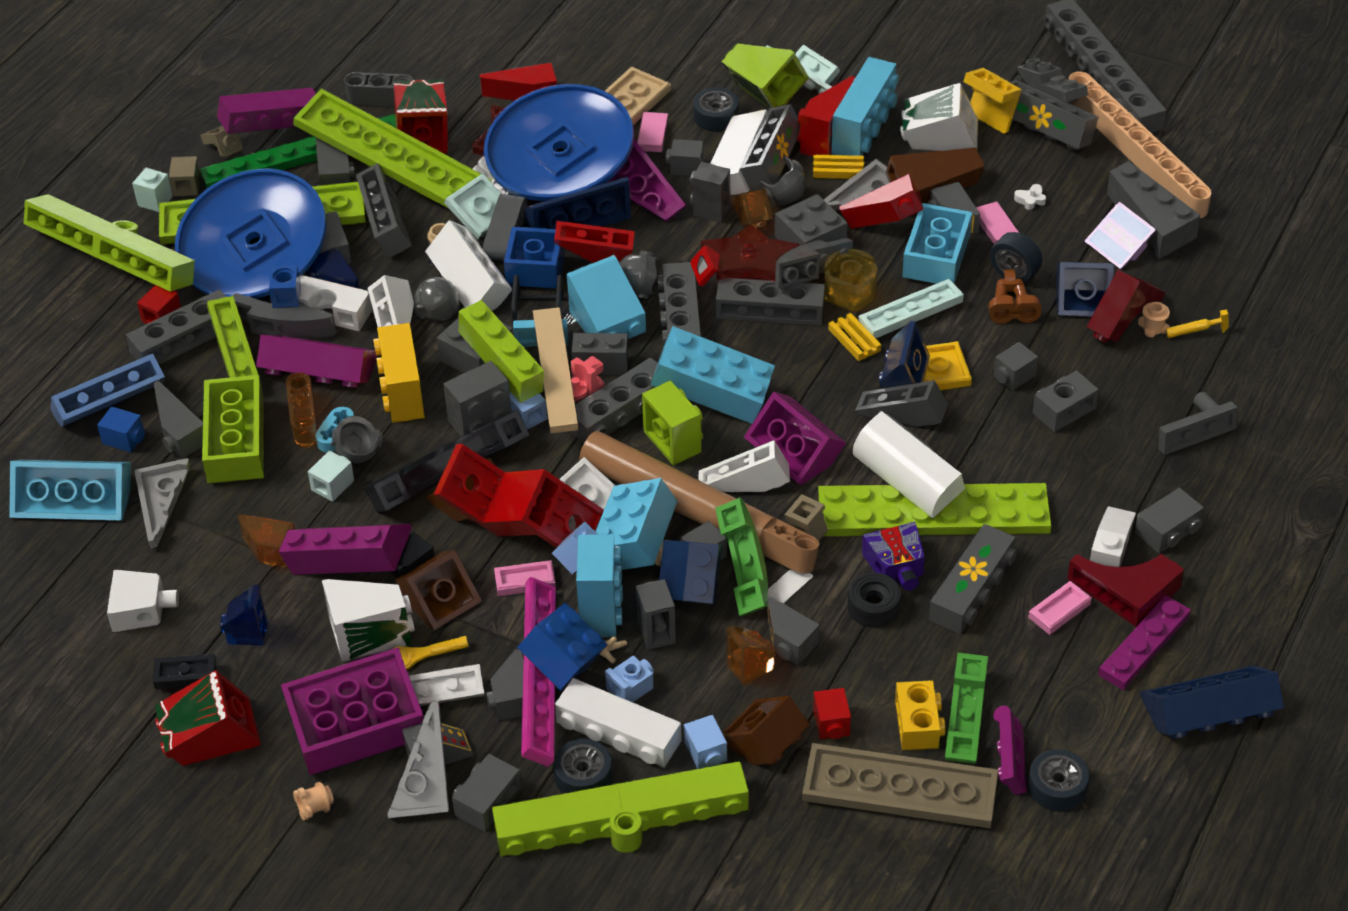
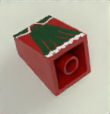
M443 79L394 81L396 129L443 154H448L447 105Z
M217 670L155 705L157 713L155 722L161 732L163 741L161 742V749L168 758H173L182 766L253 748L261 744L250 698Z

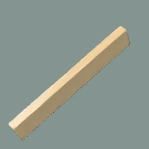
M560 307L533 310L540 365L544 370L543 385L550 433L578 430V422Z

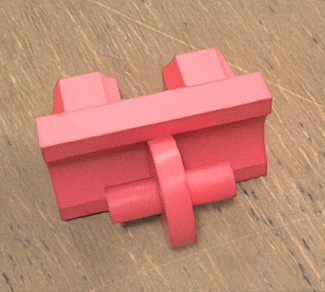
M591 356L584 362L577 357L571 361V383L574 402H579L581 399H585L604 387V382L597 376L604 371L603 363L600 360Z

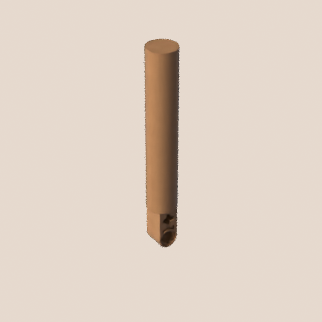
M600 431L593 432L586 439L580 452V460L585 457L604 476L619 484L662 478L677 500L674 511L701 525L710 521L717 529L720 528L715 508L736 499ZM745 503L754 523L763 555L796 572H812L815 568L819 541L815 537Z

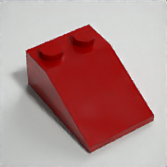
M850 76L809 100L804 109L800 110L798 123H801L797 137V141L800 142V153L813 157L814 155L832 154L833 115L856 77Z

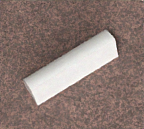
M767 110L732 116L710 163L730 168L731 195L746 193L750 190L739 168L767 114Z
M449 220L425 251L441 275L457 287L459 300L465 308L482 300L493 311L512 291L510 285L472 233L463 225Z
M882 411L866 424L854 443L853 455L932 519L965 489L962 474Z

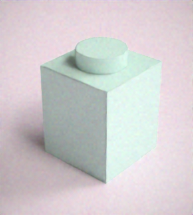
M145 168L132 183L137 205L159 212V203L168 202L172 198L168 174Z
M328 451L308 471L311 490L332 502L354 482L351 462L346 457L339 456L331 451Z

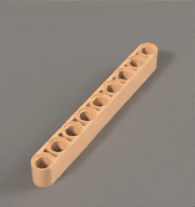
M1084 72L1072 73L1069 80H1076L1078 83L1086 85L1088 95L1078 98L1077 101L1071 102V104L1098 116L1096 128L1149 177L1200 214V218L1207 216L1211 199L1210 188L1090 75Z

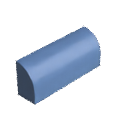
M152 353L52 396L50 410L60 426L63 427L154 387V382L156 381L162 384L164 383L165 376Z

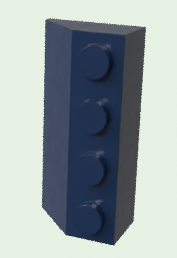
M628 177L531 205L523 209L525 227L556 229L557 221L605 227L631 219Z
M1254 665L1140 692L1141 699L1157 731L1169 735V738L1187 736V731L1197 728L1198 731L1214 730L1217 728L1216 724L1227 722L1229 725L1245 722V717L1255 715L1256 718L1269 717L1274 715V710L1284 708L1278 673Z

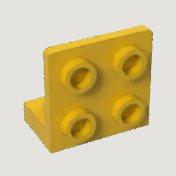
M985 68L967 72L963 82L970 85L972 90H974L970 103L977 118L1002 133L1009 132L1022 89Z

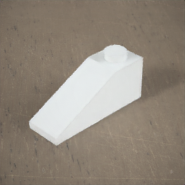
M384 275L368 287L378 327L411 323L414 301L408 280Z
M771 441L699 470V480L722 492H765L790 482L789 463L776 442Z
M1107 507L1094 540L1090 561L1106 566L1121 567L1136 516L1135 512Z

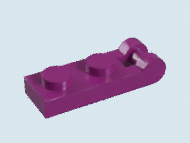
M1000 706L993 715L996 722L1000 725V740L997 741V748L1001 756V766L998 768V774L1002 784L1007 785L1014 795L1026 793L1023 725L1014 717V713L1008 706Z

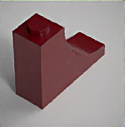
M1117 270L1086 327L1094 331L1093 337L1105 343L1109 339L1118 342L1128 325L1143 310V307L1150 302H1161L1166 292L1139 278Z
M1077 554L1070 560L1067 579L1137 627L1165 595L1171 597L1181 588L1184 569L1175 561L1168 559L1162 554L1143 564L1129 567L1106 566L1092 562Z

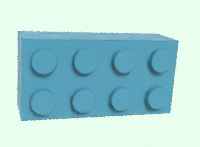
M868 57L833 115V155L863 156L864 153L869 152L872 139L878 137L882 122L886 123L889 110L894 108L897 103L898 94H895V88L898 84L899 75L896 74V63Z
M672 326L650 385L657 387L671 380L678 389L681 388L684 391L687 399L753 424L763 405L775 365Z

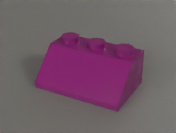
M777 392L772 393L744 436L755 447L775 441L789 463L790 477L800 485L829 468L846 444L843 439L796 400Z

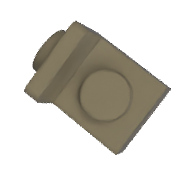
M223 126L201 135L203 144H214V147H217L220 157H227L243 149L238 133L227 134Z

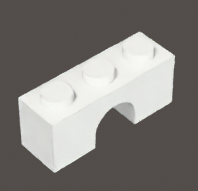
M300 275V304L318 310L331 308L333 309L335 326L355 331L361 330L372 312L368 291Z

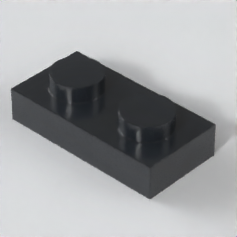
M215 654L155 658L154 688H180L191 685L216 670L217 661Z

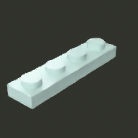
M947 279L859 315V322L875 338H878L906 326L910 321H919L962 303L964 294L950 279Z

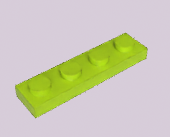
M234 296L207 301L208 312L229 378L258 375Z

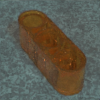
M297 372L291 374L286 379L290 422L295 444L302 448H309L317 443L316 432L318 426L310 377L306 373Z

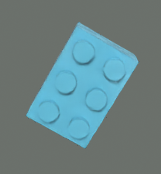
M922 203L924 210L919 211L904 252L902 277L936 284L950 279L955 284L971 234L972 212Z
M662 478L613 486L596 532L598 534H614L615 546H620L621 564H616V566H622V570L651 566L655 563L677 504L676 498Z
M614 534L578 535L576 583L579 617L590 628L595 630L600 637H616L617 625H622L621 602H623V585H620L622 583V566H616V564H621L620 546H615Z

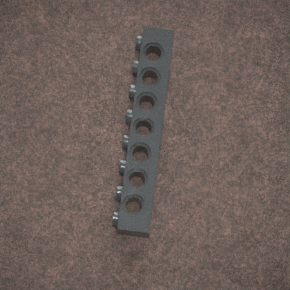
M1062 0L1048 4L1046 15L1044 16L1045 27L1053 33L1057 42L1061 43L1068 55L1076 61L1080 70L1090 75L1150 133L1163 130L1167 110L1074 0Z

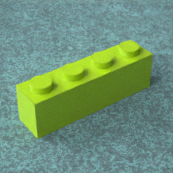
M482 300L459 311L458 332L485 363L492 361L508 379L509 391L520 403L543 392L544 370Z

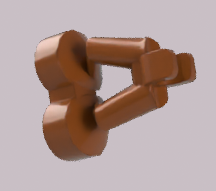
M1014 269L1004 270V279L998 280L996 284L995 298L989 301L988 309L991 320L997 324H1005L1012 319H1018L1023 323H1032L1039 319L1042 312L1040 299L1034 295H1028L1022 279H1016ZM1014 291L1016 300L1012 296L1007 295V292Z

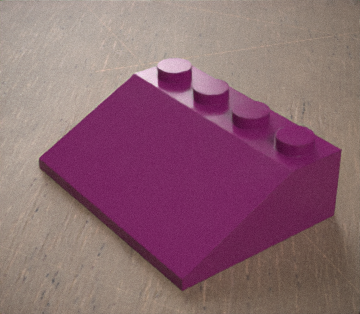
M398 647L281 684L309 776L404 745L402 729L423 723L424 720L421 707Z

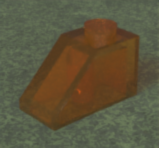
M766 188L739 194L731 198V203L742 226L750 224L751 229L766 226L765 221L773 219Z
M239 514L238 521L242 537L259 563L287 567L279 550L287 531L294 530L295 524Z
M736 626L727 628V666L743 685L774 669L775 649L769 640H764L755 630Z

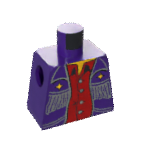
M915 522L863 535L862 555L875 573L885 574L896 582H900L904 590H912L919 584L917 577L923 575L924 553Z

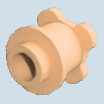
M1160 302L1146 304L1142 312L1144 317L1139 318L1138 325L1143 327L1145 330L1144 334L1148 337H1154L1160 333L1166 334V328L1170 327L1165 323L1169 317V308Z
M321 782L315 783V787L306 790L299 788L293 791V796L303 821L322 810L329 812L330 804L334 802L330 788L323 786Z

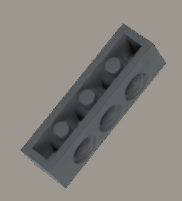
M377 163L356 174L374 238L387 256L390 258L411 247L412 245L393 184L388 176L385 175L380 165Z
M691 263L662 264L663 275L657 276L658 291H664V293H659L660 309H665V311L660 312L661 328L667 327V330H662L663 346L672 326L701 337L695 274Z
M719 277L716 295V318L822 326L825 284L799 283L778 289L775 287V281Z
M219 289L127 333L126 338L131 355L138 360L153 353L160 365L215 338L216 334L208 312L207 301L226 296Z
M650 357L575 404L578 430L570 432L585 443L586 439L593 432L600 431L609 435L616 429L625 426L638 415L643 414L642 393L655 388V386L650 384L658 363Z

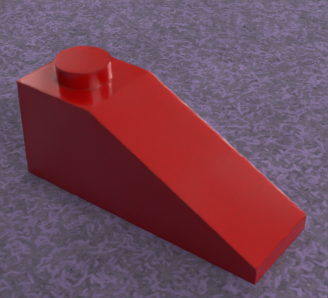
M551 63L480 74L481 93L484 97L515 101L530 92L557 85V79Z
M909 174L839 207L851 229L900 221L924 210L920 193Z
M557 221L554 243L592 263L613 255L620 263L624 257L632 254L635 231Z

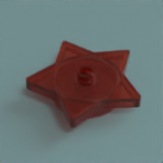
M749 225L732 237L702 240L700 249L703 246H708L720 254V262L716 272L717 280L737 278L775 281L777 260L786 252L798 247L799 244L770 239L754 226Z

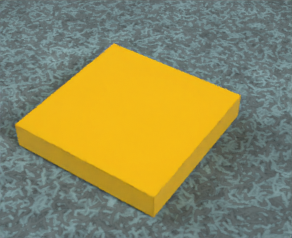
M958 341L926 346L930 358L923 382L935 380L940 390L971 386L972 378Z

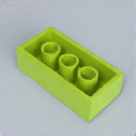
M259 375L204 380L202 462L207 483L264 478V396Z

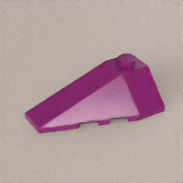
M634 139L627 161L606 183L628 177L630 199L667 222L684 209L686 205Z

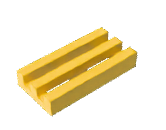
M814 155L813 178L851 179L864 169V156Z
M851 313L846 315V319L840 317L837 319V323L834 321L829 323L828 330L858 361L881 351V344ZM841 329H844L851 336V339ZM858 344L864 350V352H862L856 345Z

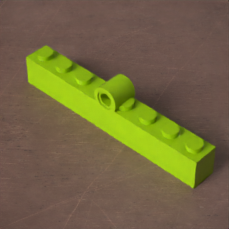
M49 194L25 200V225L170 292L193 285L195 260L137 235L138 225L130 221H115L111 223Z
M739 761L492 807L500 856L519 855L523 852L537 849L546 850L569 843L579 844L586 840L601 837L611 838L612 846L616 850L630 853L641 846L643 840L642 831L649 828L665 825L674 826L681 822L706 820L713 816L737 814L741 811L749 810V792Z

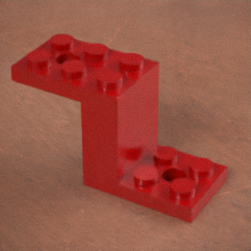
M456 444L433 494L498 537L538 535L556 548L573 532L568 524L571 516L574 517L576 522L574 530L586 522L596 531L604 511L603 508L545 469L504 472L464 444ZM468 476L473 479L474 483L471 491L467 489L465 484Z

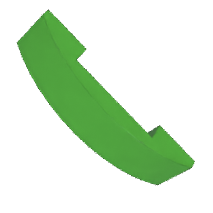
M738 498L716 507L715 510L721 535L726 536L728 539L738 587L733 588L739 616L743 617L767 607L768 580L764 556L754 523L743 499Z
M957 653L945 753L946 761L976 764L988 656Z

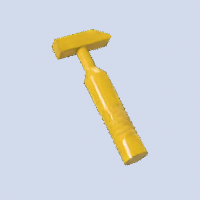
M1227 309L1220 311V318L1202 319L1166 328L1167 337L1169 339L1206 330L1216 324H1220L1221 330L1224 333L1229 327Z

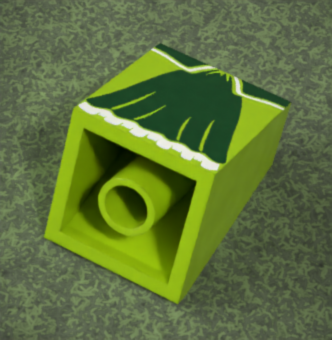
M737 44L727 53L722 61L737 86L769 108L786 105L809 79L807 72L792 50Z

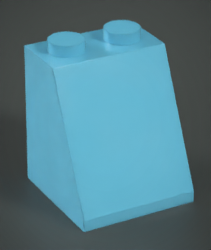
M614 255L567 273L569 311L585 333H627L629 339L646 332L645 311Z

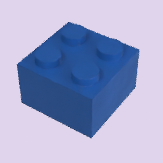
M511 228L504 259L505 279L509 285L513 286L514 276L518 275L520 286L557 288V276L561 275L565 248L554 243L556 229Z
M564 603L539 622L517 648L561 690L573 678L575 679L586 670L608 644L579 617L575 610Z

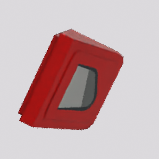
M703 246L690 262L700 286H704L717 272L720 262V254L708 246Z

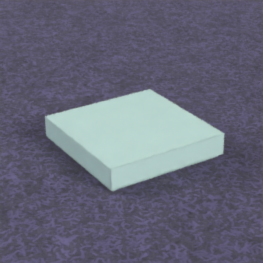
M481 174L447 197L444 203L477 239H480L487 234L498 197L502 193L484 174Z

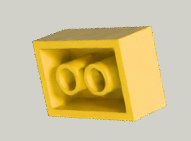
M410 323L377 327L379 338L373 340L376 355H381V358H376L379 374H384V377H379L382 394H388V396H383L385 413H391L392 423L425 418Z

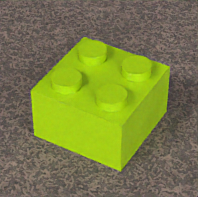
M670 380L642 393L644 433L674 466L701 453V440L703 439L701 431L702 413L696 405L693 406L684 391L681 388L678 389Z

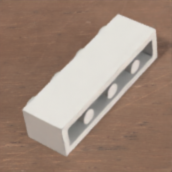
M574 678L555 703L556 722L562 727L585 734L594 741H602L609 744L620 752H628L640 757L649 764H656L665 768L682 741L681 722Z

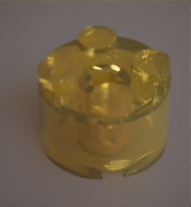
M848 249V253L840 254V251L830 255L825 262L824 269L825 300L836 306L848 308L853 312L861 311L863 306L869 304L876 295L878 269L874 263V258L870 254L857 249Z

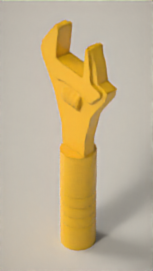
M466 636L426 647L396 646L394 648H399L406 670H409L414 664L427 657L460 650L469 646Z

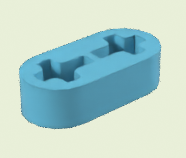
M335 408L324 420L316 432L319 450L323 452L335 451L334 446H331L332 429H336L338 421L340 423L343 419L354 416L350 408Z

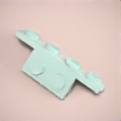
M803 45L796 53L797 58L809 76V79L803 85L810 90L814 88L821 94L831 88L829 84L839 74L840 70L836 65Z

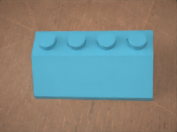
M10 461V518L123 520L131 491V462Z

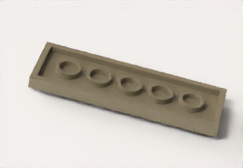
M812 743L802 801L991 828L998 769Z

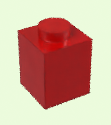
M157 285L137 302L141 321L146 324L181 308L178 292H170Z
M844 688L815 691L813 711L819 738L838 739L843 736H850L851 715Z

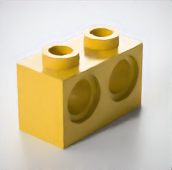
M933 681L896 683L895 704L902 751L939 749L940 736H945L944 717H938V711H941L940 693H935Z

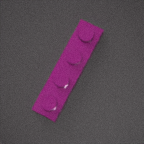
M1165 595L1099 667L1098 675L1124 690L1190 617L1191 609Z

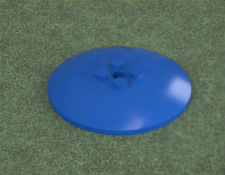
M563 84L549 86L520 97L496 117L486 135L484 157L490 174L505 190L530 200L548 201L599 186L609 181L623 167L631 153L634 142V130L627 109L611 94L587 85ZM559 148L566 149L562 152H556Z
M253 169L236 173L210 186L189 206L178 226L175 252L195 260L193 286L200 292L209 295L220 289L226 297L238 293L259 299L270 295L271 267L298 265L300 276L315 261L326 236L327 218L325 208L313 187L292 173L276 169ZM260 238L256 244H249L252 239Z

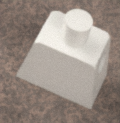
M123 570L113 571L107 610L112 632L158 625L161 622L162 608L179 607L178 590H164L160 575Z

